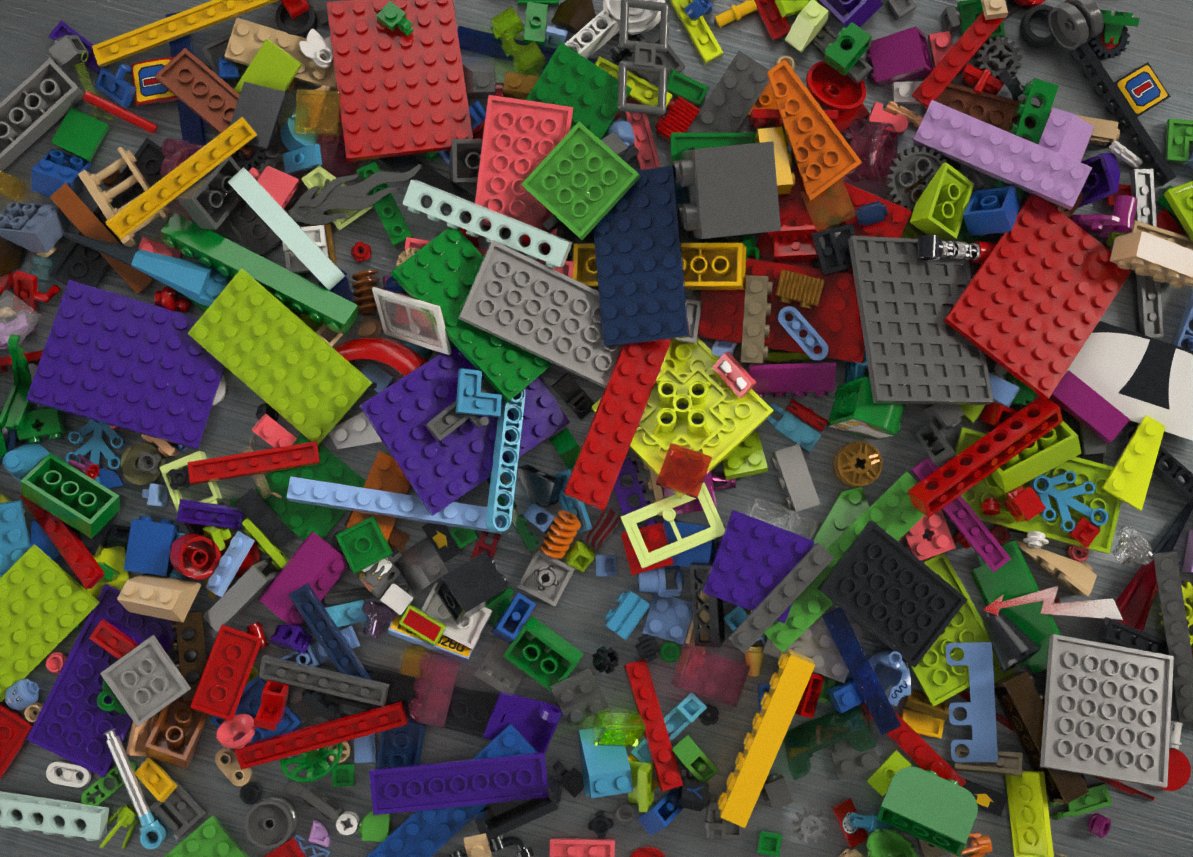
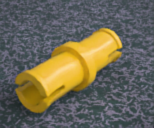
M747 0L737 6L735 4L730 6V9L715 15L714 18L718 27L721 28L735 20L740 21L741 17L756 11L757 6L754 0Z

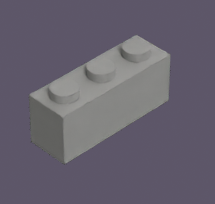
M796 444L773 452L774 457L771 458L774 469L779 470L781 477L778 478L781 489L786 490L788 497L785 498L788 509H792L793 513L819 505L820 502L800 445Z

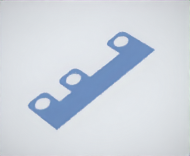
M992 642L949 643L946 645L947 663L951 666L969 665L971 701L951 703L949 705V721L952 725H972L973 739L953 740L951 742V758L954 762H998ZM955 647H959L964 651V657L960 661H954L950 657V651ZM963 707L966 709L967 717L965 720L958 721L954 718L953 711L955 708ZM964 744L969 748L967 757L960 758L955 754L957 745Z

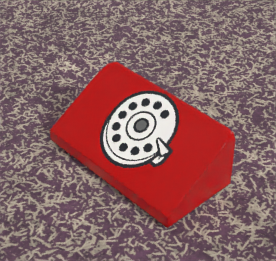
M851 798L831 806L851 849L867 840L868 835L864 828L851 827L849 825V822H853L849 821L850 814L852 812L857 813Z

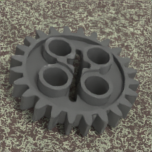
M915 146L911 150L909 148L905 149L904 154H896L898 160H891L894 166L886 168L891 174L884 176V178L890 180V183L885 184L884 187H890L891 189L886 195L894 196L890 202H898L897 205L909 209L913 213L917 202L913 196L914 192L917 191L921 196L930 183V179L934 177L941 165L947 160H939L941 153L933 155V148L926 152V146L920 147V149ZM919 161H921L924 165L922 171H920L917 167ZM931 169L933 170V172H932L930 175L924 177L923 179H921V180L919 181V185H915V186L911 187V188L907 191V193L904 192V190H905L906 188L912 186L913 184H915V183L918 181V177H923V176H925ZM902 174L907 176L908 181L906 184L901 181Z

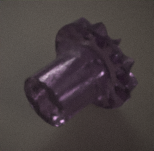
M368 601L363 604L362 612L367 618L363 633L371 638H381L385 624L395 620V611L382 602Z

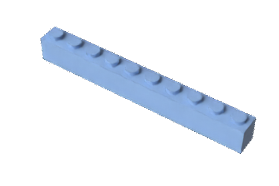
M290 476L286 498L291 502L490 532L486 527L487 507L452 502L431 516L419 496ZM496 517L495 524L500 528L502 521L499 517Z

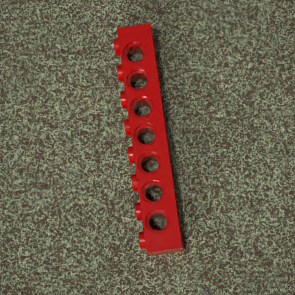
M1038 397L909 489L908 493L912 505L926 517L930 518L1061 424L1063 420L1060 406L1049 399L1044 400L1042 397Z

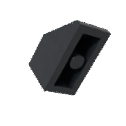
M528 464L518 467L517 473L529 499L536 501V504L541 507H548L558 502L563 479Z

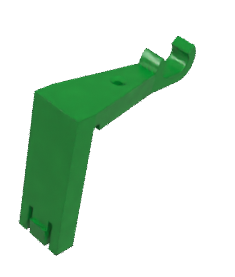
M11 334L8 339V349L12 358L13 378L15 381L0 415V428L4 429L5 426L6 429L14 430L16 428V430H21L32 403L26 400L32 379L29 363L23 354L24 347H18L20 335Z

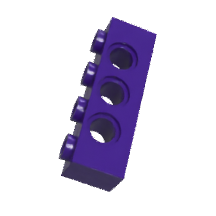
M630 457L624 460L614 485V491L623 516L651 505L650 500L645 501L643 493H646L643 480L638 481L636 473L640 471L636 460L631 461ZM629 475L632 477L633 484L630 487H624L621 484L623 476ZM632 495L638 496L640 499L639 506L631 507L628 504V498ZM652 518L647 519L646 526L657 524V521L653 522Z

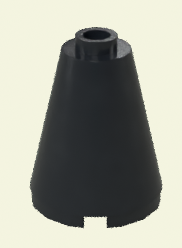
M999 611L998 616L992 613L984 616L986 619L983 622L990 642H992V647L1003 672L1017 667V664L1025 662L1039 652V646L1002 611Z

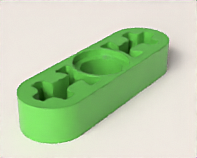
M129 760L135 773L138 769L137 764ZM117 766L82 793L81 801L83 804L98 806L124 785L122 778L117 776L120 774ZM106 778H112L115 781V787L112 790H108L105 787L104 782ZM100 790L102 793L95 797V801L90 802L88 800L90 794Z

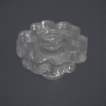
M1124 525L1117 531L1116 535L1119 538V544L1113 550V555L1121 564L1135 561L1139 565L1142 563L1147 565L1153 561L1152 547L1138 530L1132 526L1127 527Z

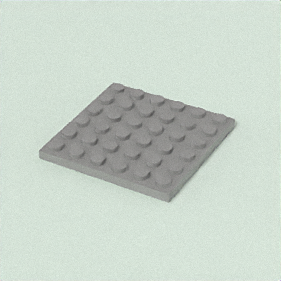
M1056 634L1049 635L1040 767L1167 788L1174 656Z

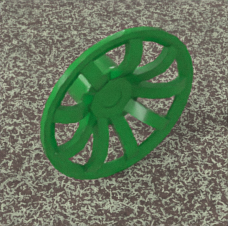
M337 743V749L327 751L329 746L298 754L302 758L280 759L281 769L284 775L294 782L308 783L321 779L338 764L342 756L343 743ZM335 755L334 761L329 766L327 757ZM290 764H300L294 768L292 773L287 769V766ZM307 770V778L296 777L300 771Z

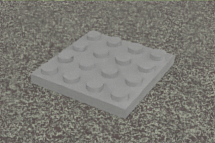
M833 604L787 649L811 658L815 664L814 672L845 683L865 628L836 604ZM767 638L763 652L780 658L782 652Z

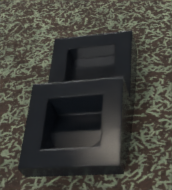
M569 373L563 375L552 385V388L580 419L592 410V406L595 403Z

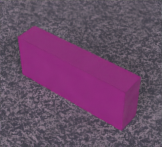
M1069 370L1050 396L1051 400L1106 444L1111 443L1130 420Z

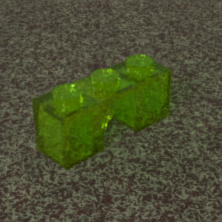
M512 6L491 19L492 27L490 30L496 39L500 38L502 41L501 47L507 56L511 55L514 62L512 64L518 74L522 72L523 75L526 74L527 76L546 65V58L535 41L525 46L518 45L514 41L516 35L524 31V27Z

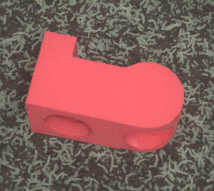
M875 102L865 126L891 136L903 134L908 127L907 118L901 114L893 115L883 111L884 104Z

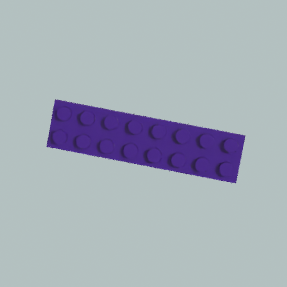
M545 752L369 770L373 815L549 797L546 790L548 780Z

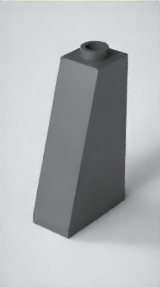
M270 557L252 565L203 616L211 629L218 632L221 624L228 626L267 589L280 572L271 563L272 559Z

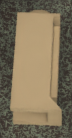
M1076 115L1094 126L1089 144L1107 145V148H1109L1113 141H1118L1120 130L1117 129L1118 122Z

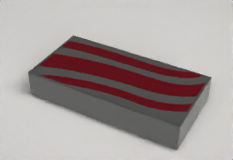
M607 506L592 524L593 529L586 531L581 539L598 551L622 522L621 516Z

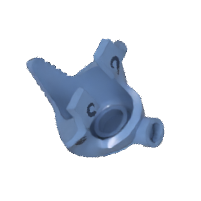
M879 651L858 672V677L864 683L863 694L873 697L876 692L882 698L888 687L895 685V687L891 688L886 701L895 706L898 705L899 700L903 696L911 695L909 666L897 651Z

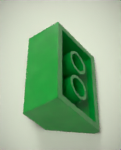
M531 616L503 657L553 693L550 686L565 680L578 664L583 653L535 617Z

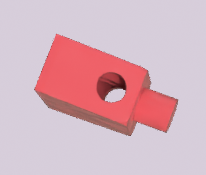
M266 166L263 172L258 171L254 167L249 170V173L283 209H285L301 184V181L296 177L270 166Z

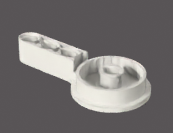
M604 0L603 11L569 39L565 45L588 59L614 35L620 33L621 0ZM645 0L665 3V0ZM629 7L628 34L645 33L654 28L661 20V11ZM586 40H591L589 43H584Z

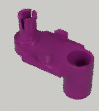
M1120 195L1116 197L1113 215L1077 214L1072 215L1070 219L1086 232H1098L1097 238L1107 239L1109 233H1129L1133 231L1138 199L1129 195Z

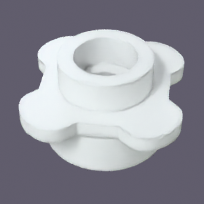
M1029 531L1027 538H1023L1024 543H1028L1029 547L1036 549L1049 543L1045 539L1046 535L1039 531Z

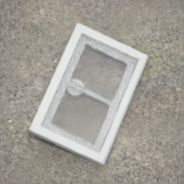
M377 287L372 288L385 335L447 355L452 353L440 306Z

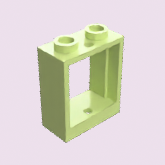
M197 451L160 467L177 512L180 499L183 500L179 488L177 490L171 489V477L168 473L171 469L181 470L183 467L188 468L187 462L207 459L205 452ZM216 481L208 482L213 496L198 502L218 504L217 501L223 499Z

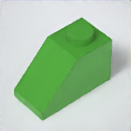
M689 735L679 741L672 749L700 782L706 783L719 772V769Z
M372 809L363 818V821L359 822L358 832L362 835V841L383 842L391 834L392 813L373 815Z

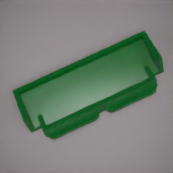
M1015 540L1001 544L1011 559L995 572L989 569L979 555L977 556L981 565L973 569L972 576L986 606L1002 595V602L1039 591ZM1044 601L999 609L1039 646V652L1025 662L1019 663L1020 667L1029 664L1033 674L1047 669L1049 635H1061L1052 615L1041 614Z

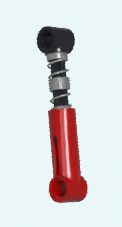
M923 235L918 237V260H937L940 257L945 258L949 256L953 259H963L965 257L968 260L970 258L974 263H983L996 243L978 241L971 244L945 242L940 240L937 235Z

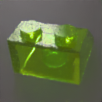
M604 710L597 712L593 720L594 745L636 747L645 731V723L640 714L630 711L612 713L611 711Z

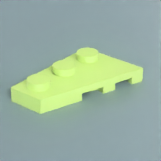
M318 166L301 179L308 189L319 186L320 189L314 195L316 197L336 177L321 166ZM374 205L360 210L330 209L326 213L327 215L335 213L348 215L347 218L333 221L336 227L341 230L373 208Z

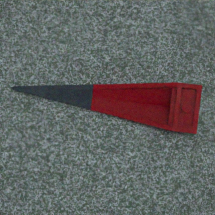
M1190 504L1185 506L1116 600V606L1123 620H1114L1144 632L1146 621L1158 589L1153 554L1173 551L1193 510Z

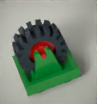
M1100 10L1103 17V29L1100 34L1088 40L1090 41L1089 46L1096 56L1115 58V56H1120L1122 51L1125 52L1127 49L1125 46L1129 45L1130 42L1127 41L1128 37H1130V34L1127 33L1128 28L1124 27V25L1138 27L1140 18H1134V13L1115 11L1114 15H1112V11Z

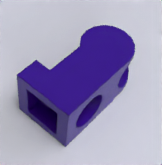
M283 624L277 625L275 633L269 641L279 648L292 649L304 654L312 636L299 626Z

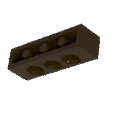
M201 610L189 611L183 623L171 620L172 632L176 631L177 640H173V651L178 653L179 661H175V666L184 679L189 672H196L198 674L194 682L186 680L191 689L182 695L183 701L193 700L207 663ZM185 629H192L194 631L191 639L182 638V632ZM188 650L196 652L195 658L191 661H187L183 657L184 653Z

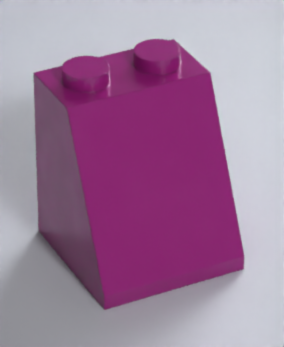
M916 26L873 40L869 49L866 50L868 60L872 61L873 64L871 71L873 81H876L881 86L890 85L893 82L924 78L933 71L926 35Z

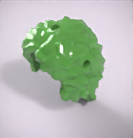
M875 829V832H871L867 838L866 847L869 850L867 852L869 857H918L912 841L905 838L901 833L896 832V830Z

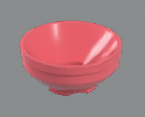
M248 714L234 715L232 721L225 720L217 730V740L226 748H243L247 743L251 742L255 734L254 719Z

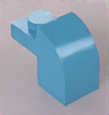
M302 105L296 112L293 111L290 117L280 128L281 140L289 151L316 143L319 135L318 132L304 126L309 109Z

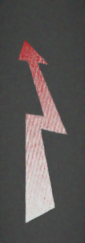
M1059 586L1002 602V595L983 609L998 616L1000 608L1044 601L1041 614L1092 618L1108 617L1123 620L1113 598L1053 604Z

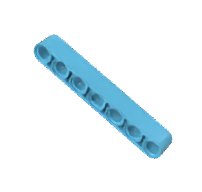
M525 389L516 396V399H512L509 403L501 398V415L497 419V433L486 515V527L493 533L505 531L511 525L526 395ZM508 411H511L513 413V421L508 418ZM505 432L511 435L510 442L506 440ZM503 453H506L508 455V463H505L503 461ZM501 474L506 477L507 482L505 485L500 481ZM499 495L504 499L503 506L498 504L497 498ZM496 517H499L502 521L500 528L495 524Z

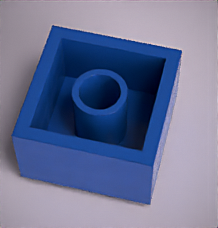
M1015 186L973 191L963 214L970 236H984L992 233L1003 234L1012 231L1017 214L1021 208Z

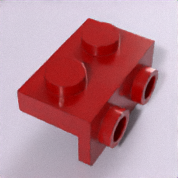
M802 224L791 227L789 225H780L781 231H773L774 260L817 258V252L811 235L817 232L816 225Z

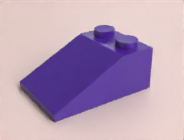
M818 0L846 28L851 22L861 27L883 6L881 0Z

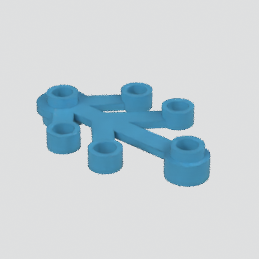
M89 419V422L81 429L69 433V441L73 444H79L83 441L84 436L94 430L91 440L77 451L69 452L66 455L65 460L67 463L72 455L76 456V462H80L78 454L84 457L91 451L90 461L99 466L100 453L102 452L108 460V466L111 469L121 468V458L116 457L102 439L103 430L111 438L110 444L114 448H122L125 445V439L119 436L115 430H112L109 424L98 423L95 420ZM74 434H78L79 439L77 441L73 440ZM117 438H120L121 443L120 445L116 446L115 440ZM114 459L118 460V465L116 467L112 465V461ZM99 475L94 479L98 483H100Z
M1066 471L1062 475L1052 478L1042 474L1030 480L1029 487L1034 490L1046 507L1041 513L1043 520L1052 521L1055 519L1056 512L1051 508L1048 495L1056 499L1062 519L1060 527L1063 531L1070 532L1075 528V522L1071 519L1068 506L1089 517L1090 523L1095 526L1104 525L1108 521V513L1104 509H1091L1072 498L1080 494H1092L1095 491V484L1093 482L1087 481L1082 483L1081 486L1062 491L1052 487L1061 483H1074L1076 481V474L1073 471ZM1067 473L1071 474V481H1068L1066 479ZM1038 481L1042 482V489L1037 488ZM1086 484L1091 486L1090 492L1085 490ZM1046 511H1050L1052 513V517L1050 519L1046 517ZM1095 513L1099 514V516H1100L1099 521H1095V519H1094V514H1095ZM1066 521L1070 522V529L1065 528Z

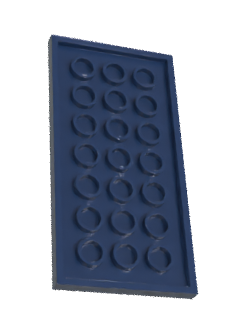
M673 166L637 170L636 172L641 177L593 228L604 347L690 337Z

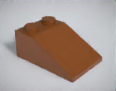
M180 696L162 709L144 746L146 755L187 770L196 752L209 714L190 708L192 700L183 701L182 696Z

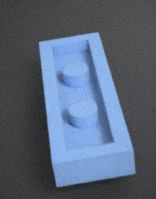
M237 531L224 556L221 557L219 565L213 575L210 576L206 588L214 594L223 597L255 540Z

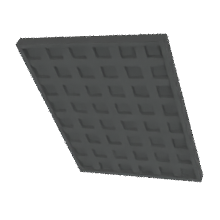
M851 236L848 242L873 403L990 405L993 403L985 353L943 321L972 279L969 261L965 257L963 259H953L949 256L945 258L940 257L937 260H918V239Z

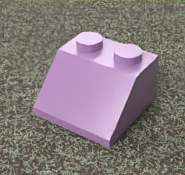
M1052 108L1038 145L1081 162L1094 126L1072 113Z

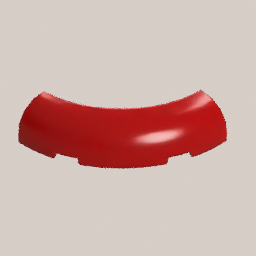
M357 338L333 347L350 363L362 359L377 360L392 366L404 376H407L428 362V360L421 357L412 348L385 338Z

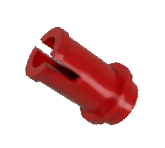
M258 621L247 626L248 631L246 632L263 638L259 648L261 649L268 646L269 643L261 628L263 625H260Z

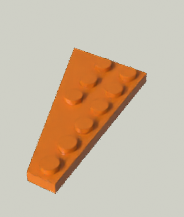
M784 59L769 70L767 76L810 202L862 162Z

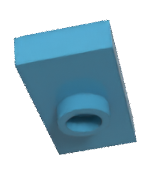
M314 143L284 153L285 173L293 175L321 166L320 144Z

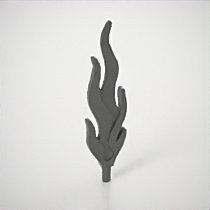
M419 164L405 173L376 172L366 180L351 186L341 185L357 179L359 175L342 176L328 183L315 198L314 195L320 188L319 186H314L300 197L295 206L288 211V215L295 222L299 221L311 225H326L335 220L347 218L348 215L344 213L324 215V213L330 209L360 210L371 207L388 194L400 191L398 188L388 187L373 195H367L373 188L383 183L406 181L414 177L422 166Z

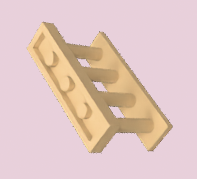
M121 146L117 149L122 157L97 174H90L86 170L78 174L107 220L133 201L131 200L119 209H114L110 204L112 198L137 182L141 184L144 191L150 188L134 163L137 161L130 150L126 151ZM125 165L129 166L133 172L132 176L107 192L101 190L99 185L102 180ZM167 205L121 239V242L125 246L132 247L136 244L133 239L134 233L159 217L168 222L170 219L168 214L171 212Z

